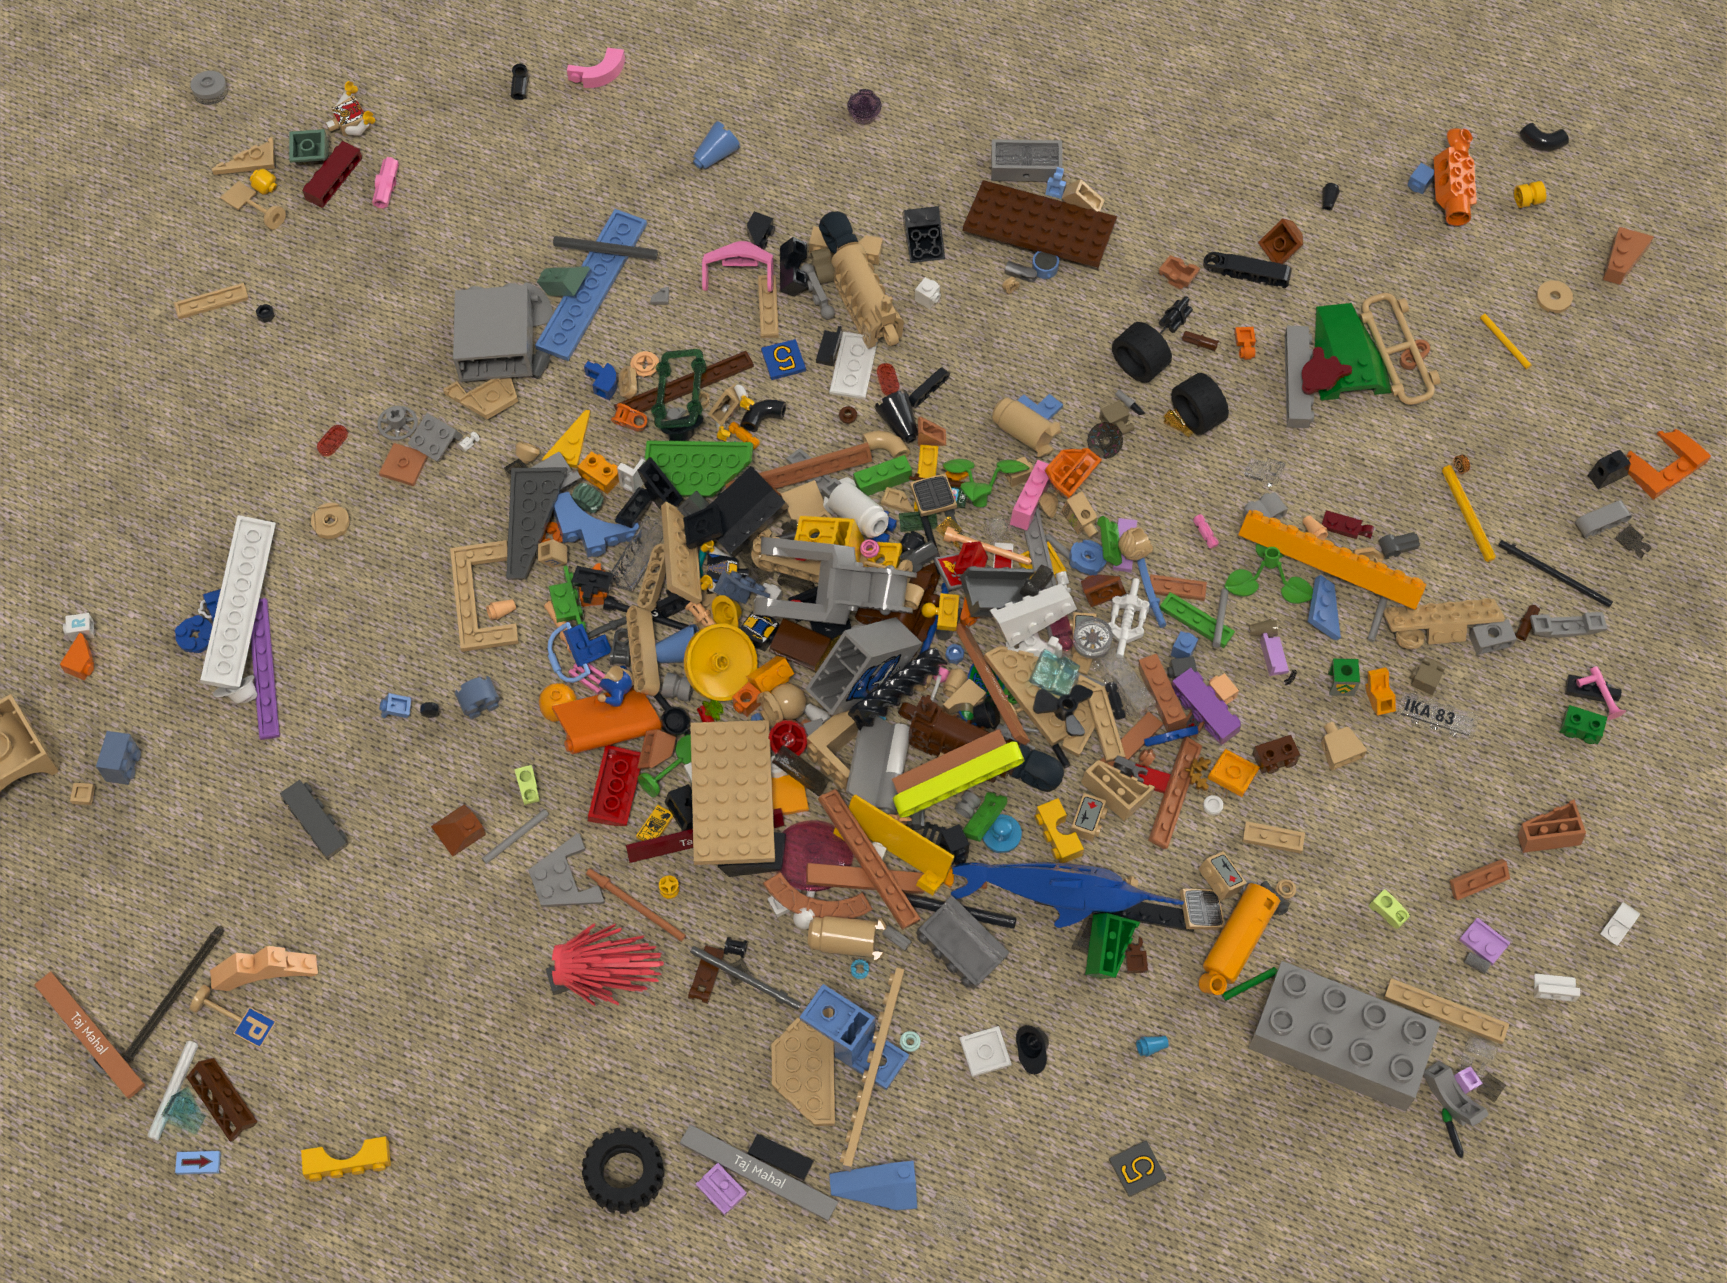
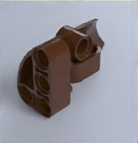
M932 563L922 567V569L916 572L917 578H910L908 582L918 585L924 590L918 609L913 610L912 614L890 612L888 615H883L880 610L859 607L855 619L864 625L896 617L913 633L922 606L927 603L928 596L934 593L941 576L938 575L935 564Z

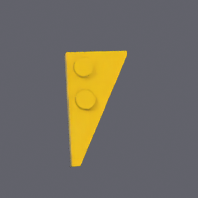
M585 410L546 453L542 461L560 452L569 467L577 468L591 414L590 410Z

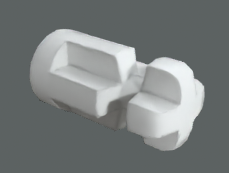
M474 431L470 433V438L466 436L458 443V447L463 452H466L474 445L473 441L478 442L480 440L478 434Z
M1067 572L1055 574L1058 584L1062 583L1068 593H1070L1071 588H1067V584H1069Z

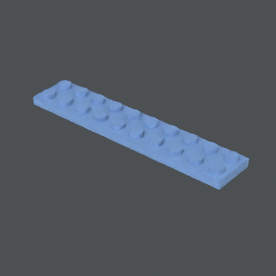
M614 209L596 241L635 246L647 226V220ZM589 252L582 266H588L590 270L574 296H563L535 344L537 350L569 361L629 256Z

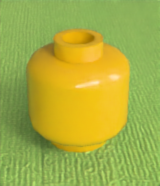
M256 169L249 180L251 187L262 195H266L269 192L273 193L277 187L275 175L266 169Z

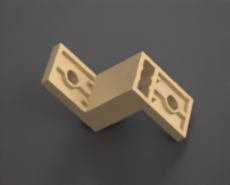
M816 700V702L818 703V705H819L820 707L824 708V707ZM849 711L836 715L830 714L831 718L807 737L808 758L813 763L817 762L821 766L820 769L827 777L830 775L834 779L835 786L839 790L844 789L845 792L850 770L834 754L857 736L858 728L855 721L848 715Z

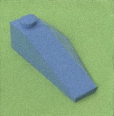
M914 1161L888 1163L854 1169L851 1172L842 1171L829 1174L832 1196L869 1203L870 1205L886 1207L896 1211L917 1209Z

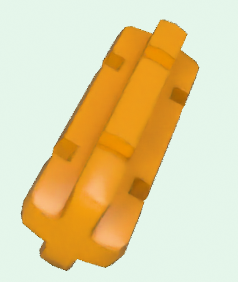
M732 422L728 427L731 433L736 434L743 442H751L753 449L760 445V441L756 437H752L751 433L743 427H739L738 423Z

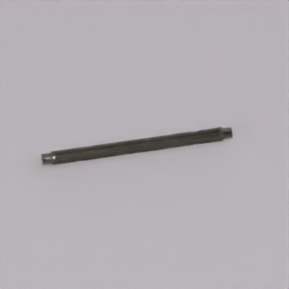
M217 926L210 933L198 953H196L169 993L159 1004L138 1036L133 1040L125 1053L122 1054L128 1064L134 1060V1057L145 1041L152 1034L216 943L221 940L220 937L224 933L222 928Z

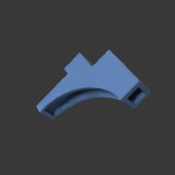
M569 492L558 495L553 513L562 541L565 543L582 539L587 557H598L606 553V546H615L626 541L632 542L635 537L640 538L638 523L633 528L621 524L598 520L584 512L574 502Z

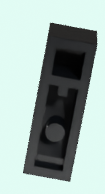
M651 457L637 469L650 498L660 510L661 505L665 502L677 507L684 499Z

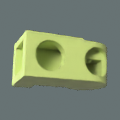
M532 765L514 769L524 805L540 802Z
M1385 889L1368 905L1369 908L1377 911L1396 929H1399L1410 917L1406 909Z

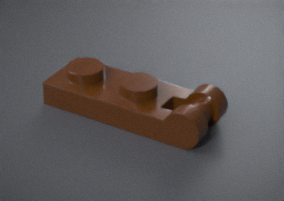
M705 945V952L723 960L724 950ZM701 959L688 994V999L695 1000L696 998L708 1004L720 969ZM700 986L706 988V990L701 992L698 991V988Z

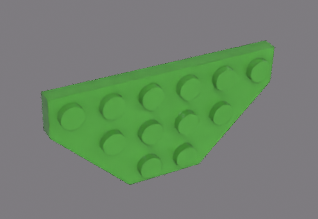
M647 441L645 459L647 460L651 457L682 497H690L697 490L702 497L712 498L752 462L753 444L751 442Z

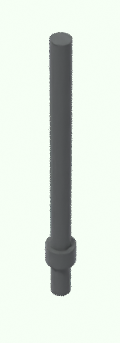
M693 946L690 951L691 954L776 999V1002L782 1005L785 1003L798 1010L802 1004L787 996L788 993L768 986L696 946Z

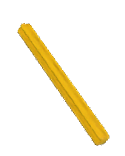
M1451 465L1443 467L1442 473L1485 561L1495 560L1496 555Z

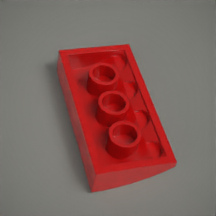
M610 745L605 746L588 814V822L611 826H627L640 772L638 764L641 752Z

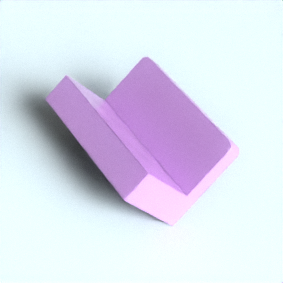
M1263 633L1260 644L1269 676L1288 673L1289 669L1280 637L1268 638L1267 633Z

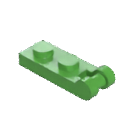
M1101 516L1097 521V525L1101 528L1103 557L1107 562L1118 566L1122 563L1121 552L1118 547V525L1113 521L1109 522V519L1105 516Z
M992 792L986 793L984 802L963 829L966 838L981 841L1007 804L1006 796H996Z

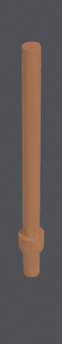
M591 868L587 870L586 875L596 881L597 885L603 890L607 889L681 942L685 939L686 935L612 884L611 880L605 875L601 876Z

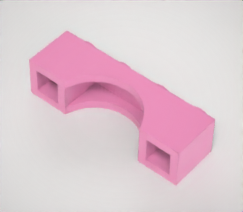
M1037 460L1013 508L1010 525L1028 530L1041 496L1044 492H1047L1051 483L1045 472V468L1049 465L1048 463Z

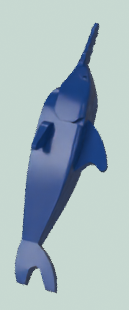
M969 862L954 866L952 873L963 876L968 881L966 885L951 892L955 899L972 894L987 881L1022 897L1053 906L1060 914L1059 918L1054 922L1057 928L1080 922L1093 911L1118 912L1133 907L1144 900L1175 905L1184 904V901L1159 896L1138 889L1123 881L1115 872L1094 866L1054 862L999 865Z

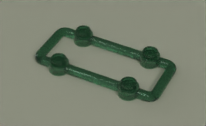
M700 349L665 352L661 357V362L656 365L659 382L656 404L652 406L651 412L657 428L692 426L696 423L697 417L701 415L703 410L699 401L701 376L705 373L707 366L703 359V352ZM696 356V359L691 362V367L694 371L692 401L687 404L690 418L662 421L667 414L663 404L666 378L671 374L668 359Z

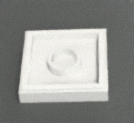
M999 1026L959 1038L972 1077L1012 1065Z

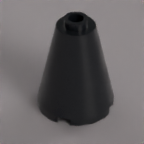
M904 390V393H901V391L894 392L884 397L882 404L879 405L878 402L875 404L876 412L898 437L906 443H911L917 439L918 430L909 394L906 390Z

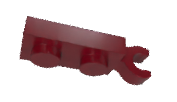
M1327 510L1322 522L1327 531L1357 539L1358 535L1371 539L1374 531V526L1361 525L1363 520Z

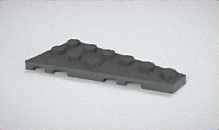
M567 467L511 468L506 572L508 580H527L538 551V544L541 543L567 474Z

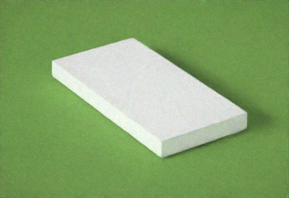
M849 332L842 333L829 394L866 399L878 342H876L875 347L867 349L862 340L864 335Z

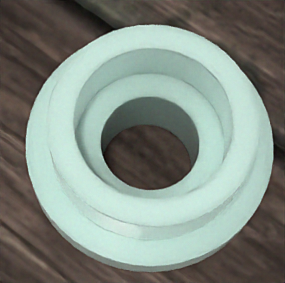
M905 1032L900 1038V1045L907 1052H914L920 1046V1037L915 1032ZM912 1039L914 1044L908 1045L906 1041Z

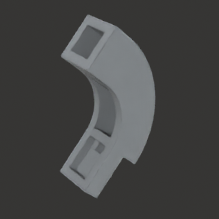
M1438 1061L1424 1071V1077L1431 1091L1462 1126L1465 1124L1474 1126L1489 1115L1486 1108L1472 1101L1462 1091L1449 1066Z

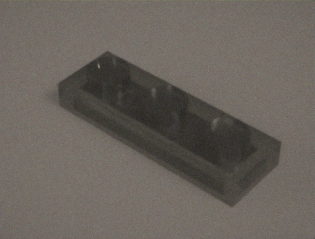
M784 745L779 748L772 761L773 764L817 796L824 792L830 780Z

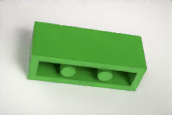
M903 455L853 473V480L856 487L869 496L886 490V487L891 488L911 481L909 476H912V469L906 456Z

